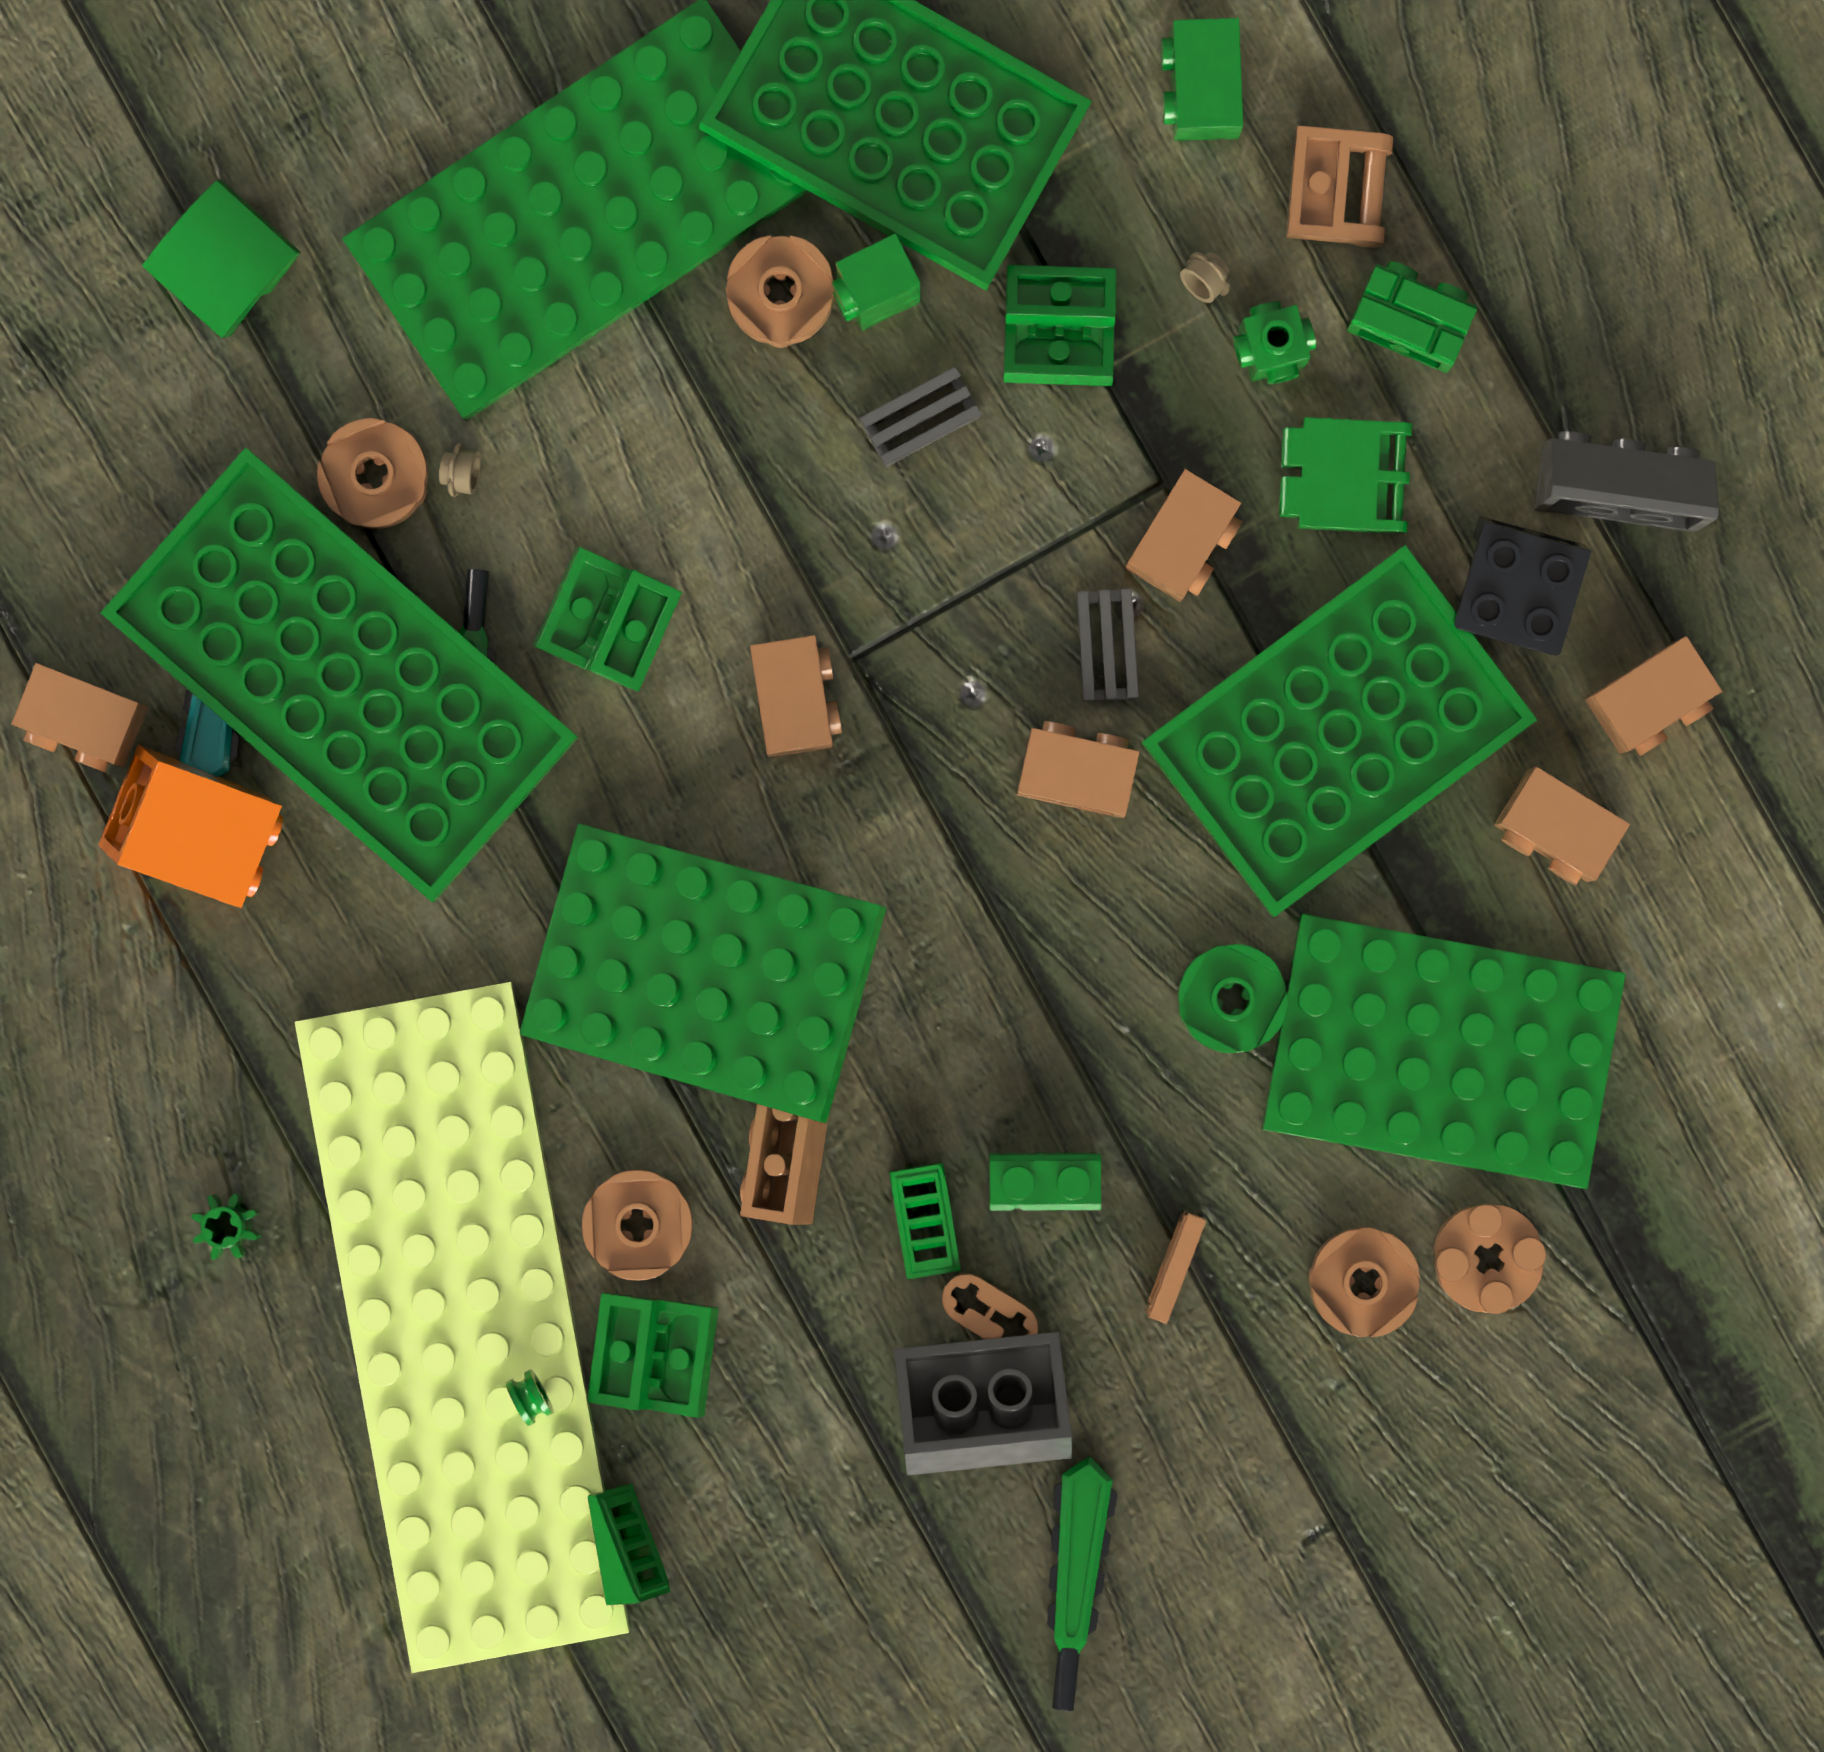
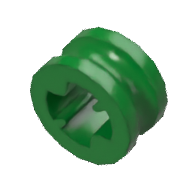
M532 1369L524 1372V1379L522 1381L516 1382L514 1379L506 1382L510 1398L519 1415L528 1426L536 1422V1415L543 1413L549 1416L554 1413L551 1401Z

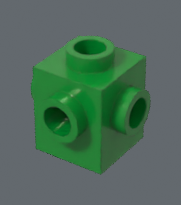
M1281 301L1267 302L1250 308V317L1243 318L1238 328L1239 335L1233 336L1235 353L1240 368L1248 367L1251 382L1267 378L1268 384H1277L1299 377V370L1304 369L1311 358L1309 351L1316 349L1315 335L1309 317L1300 319L1297 305L1282 308ZM1282 330L1286 344L1282 347L1272 346L1267 339V333Z

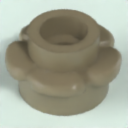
M1194 252L1189 256L1190 259L1187 261V266L1180 272V277L1186 289L1194 297L1202 302L1211 303L1219 294L1226 296L1230 292L1231 286L1227 279L1231 273L1228 265L1222 258L1211 252L1206 254Z
M458 443L453 453L445 452L443 454L439 469V481L441 485H448L450 496L456 497L460 493L473 495L476 492L481 473L480 452L466 450L463 443Z

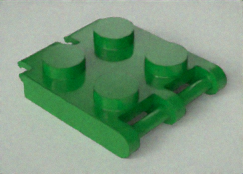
M1304 417L1302 428H1284L1281 468L1300 469V477L1283 476L1281 478L1279 517L1298 518L1297 529L1406 534L1408 532V522L1403 521L1404 485L1410 484V472H1405L1406 437L1412 436L1413 424L1407 422ZM1390 436H1396L1394 471H1388ZM1388 485H1393L1392 520H1386Z

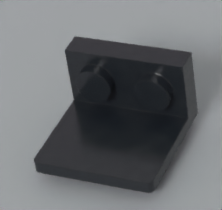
M1479 516L1473 535L1477 545L1455 616V627L1459 630L1555 656L1559 655L1562 651L1591 550L1583 543Z

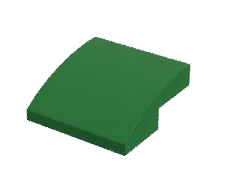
M220 179L216 180L181 216L148 256L142 267L218 336L226 338L234 333L261 295L272 292L301 251Z
M1007 265L1003 383L1112 386L1116 316V268Z
M576 547L532 647L639 692L682 592L636 570L627 569L582 547Z
M601 1293L587 1402L637 1411L647 1409L695 1418L704 1417L719 1307L641 1296Z

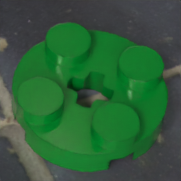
M1241 944L1216 946L1197 956L1184 971L1177 992L1178 1013L1189 1034L1203 1046L1228 1054L1247 1052L1268 1042L1282 1026L1288 1009L1285 982L1275 962L1260 950ZM1234 983L1243 987L1241 997L1248 1002L1244 1010L1234 1008L1229 1015L1221 1010L1223 1001L1217 995L1221 987L1230 990Z

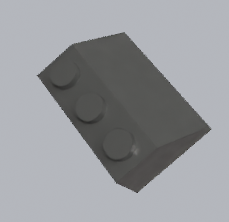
M1568 431L1559 432L1558 439L1550 438L1542 445L1533 510L1694 533L1718 519L1719 503L1715 461L1699 459V450L1686 447H1668L1666 454L1645 451V443L1628 439H1615L1612 446L1592 444L1591 435Z
M1059 1332L894 1349L907 1475L1072 1458V1435Z

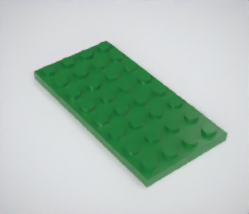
M707 0L696 1L342 238L465 422L809 192L699 129L703 116L741 52Z
M246 447L100 612L432 903H435L579 738Z

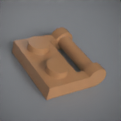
M1298 125L1295 130L1286 238L1349 243L1370 248L1384 246L1385 228L1381 227L1380 224L1386 156L1392 154L1393 136L1376 132ZM1350 152L1365 154L1359 224L1344 222Z

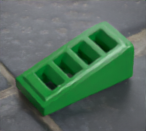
M943 1162L890 1170L889 1176L907 1280L961 1271ZM929 1182H935L937 1192L904 1197L903 1187ZM939 1203L940 1214L908 1219L906 1208ZM936 1225L943 1226L944 1235L916 1240L911 1239L910 1230ZM946 1246L948 1257L915 1262L913 1251Z
M623 1484L588 1495L606 1605L635 1604L671 1592L664 1565L633 1485ZM618 1506L620 1516L614 1518L610 1508ZM621 1529H622V1533H623V1539H622L621 1534H620V1532H619V1530H621Z

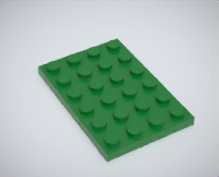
M770 0L703 116L699 129L888 236L896 233L900 243L987 291L1092 101L915 0Z
M1406 545L1141 743L1272 918L1276 917L1537 721L1536 717L1474 635L1455 627L1456 611Z
M578 823L521 1024L520 1035L800 1117L827 1123L887 907Z
M1300 914L1286 989L1288 1009L1278 1033L1261 1129L1588 1189L1626 973Z

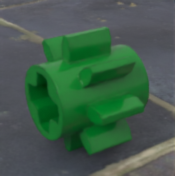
M234 1193L229 1198L227 1205H223L221 1199L216 1194L208 1196L207 1200L211 1210L207 1213H193L191 1216L194 1221L201 1223V1234L195 1236L192 1240L193 1243L206 1241L212 1246L210 1255L213 1260L220 1258L224 1249L230 1247L232 1254L236 1258L244 1256L245 1250L241 1242L245 1239L257 1240L261 1237L258 1231L251 1229V1219L260 1213L259 1209L246 1211L240 1206L242 1201L241 1193ZM231 1214L230 1224L238 1227L237 1233L226 1236L223 1239L221 1238L222 1228L215 1225V1219Z

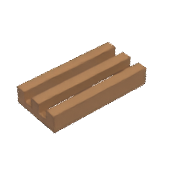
M1187 1211L1181 1212L1144 1308L1149 1318L1165 1324L1168 1323L1207 1220Z

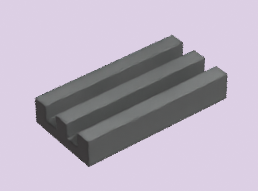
M955 366L860 417V422L883 465L887 468L975 421L982 414L971 398V394L967 386L964 385L961 375ZM952 385L955 392L880 432L877 430L876 424ZM961 402L965 409L962 413L895 449L888 450L885 443Z
M1132 588L1112 591L1099 590L1096 592L1078 591L1076 596L1083 702L1138 699ZM1112 602H1120L1126 688H1116L1111 614ZM1099 603L1105 686V689L1094 690L1089 604Z

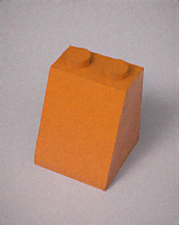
M138 744L98 846L119 866L242 908L246 896L252 897L261 882L263 867L259 863L266 845L272 846L280 834L283 816L279 812L282 806L269 796Z

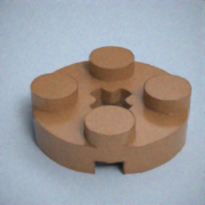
M771 235L760 237L742 248L733 259L729 267L726 286L728 305L737 325L751 338L759 342L771 344L774 347H788L791 344L802 342L813 336L829 318L834 302L831 267L820 250L807 240L795 236H790V238L784 236L772 237ZM772 278L779 282H783L787 278L791 279L794 282L790 289L793 296L792 300L787 303L782 300H778L775 303L769 301L767 297L770 295L771 290L767 285L768 281Z
M364 418L339 428L327 442L328 446L324 450L317 468L319 490L329 508L354 527L372 530L393 527L408 519L426 499L429 478L427 459L419 443L404 429L384 420ZM368 460H374L378 467L386 465L388 469V474L382 477L383 485L375 489L370 483L361 484L359 482L358 476L366 472L364 463Z
M633 1169L617 1173L597 1187L586 1204L582 1217V1234L587 1250L608 1272L626 1280H647L663 1274L681 1259L691 1241L693 1232L691 1207L679 1186L674 1181L667 1179L657 1172L644 1169ZM632 1209H642L644 1218L653 1220V1229H648L644 1232L643 1240H634L632 1231L623 1230L622 1221L632 1217Z
M1480 1203L1456 1211L1442 1224L1433 1244L1434 1267L1440 1287L1453 1301L1475 1312L1501 1314L1508 1309L1519 1306L1535 1291L1543 1274L1546 1251L1540 1241L1537 1230L1524 1215L1501 1204ZM1494 1243L1497 1244L1501 1249L1498 1254V1258L1502 1261L1501 1266L1497 1270L1488 1268L1484 1273H1481L1476 1268L1480 1262L1478 1256L1474 1254L1476 1249L1480 1245L1489 1249Z
M1368 1226L1346 1229L1329 1238L1316 1253L1308 1273L1311 1299L1318 1313L1333 1328L1352 1336L1377 1337L1389 1334L1408 1320L1417 1304L1420 1275L1419 1266L1414 1255L1394 1235ZM1358 1268L1365 1273L1373 1268L1379 1275L1373 1282L1377 1291L1372 1296L1363 1291L1357 1295L1352 1293L1350 1287L1355 1282L1352 1274Z

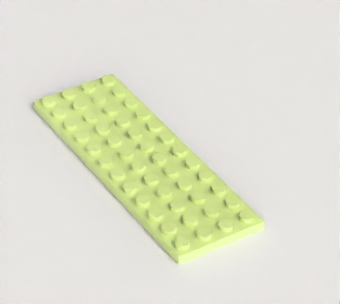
M513 982L296 1021V1033L411 1672L416 1673L629 1633L630 1624L626 1604L606 1605L587 1496L604 1491L605 1487L590 1404L587 1402L588 1393L523 1036L520 1035L521 1024ZM532 1369L542 1383L551 1401L554 1413L549 1416L540 1413L535 1417L536 1422L528 1426L515 1408L506 1388V1382L514 1379L516 1382L522 1381L524 1379V1372Z

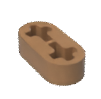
M959 1273L951 1277L945 1284L942 1292V1304L946 1313L954 1321L983 1339L1002 1338L1004 1328L991 1319L995 1310L1007 1318L1014 1317L1017 1312L1023 1314L1025 1317L1022 1324L1028 1330L1027 1335L1038 1334V1322L1033 1311L1027 1305L982 1277L973 1273ZM970 1283L978 1287L976 1297L989 1306L986 1313L983 1314L969 1306L963 1313L955 1309L957 1299L951 1294L956 1286L960 1289H966Z

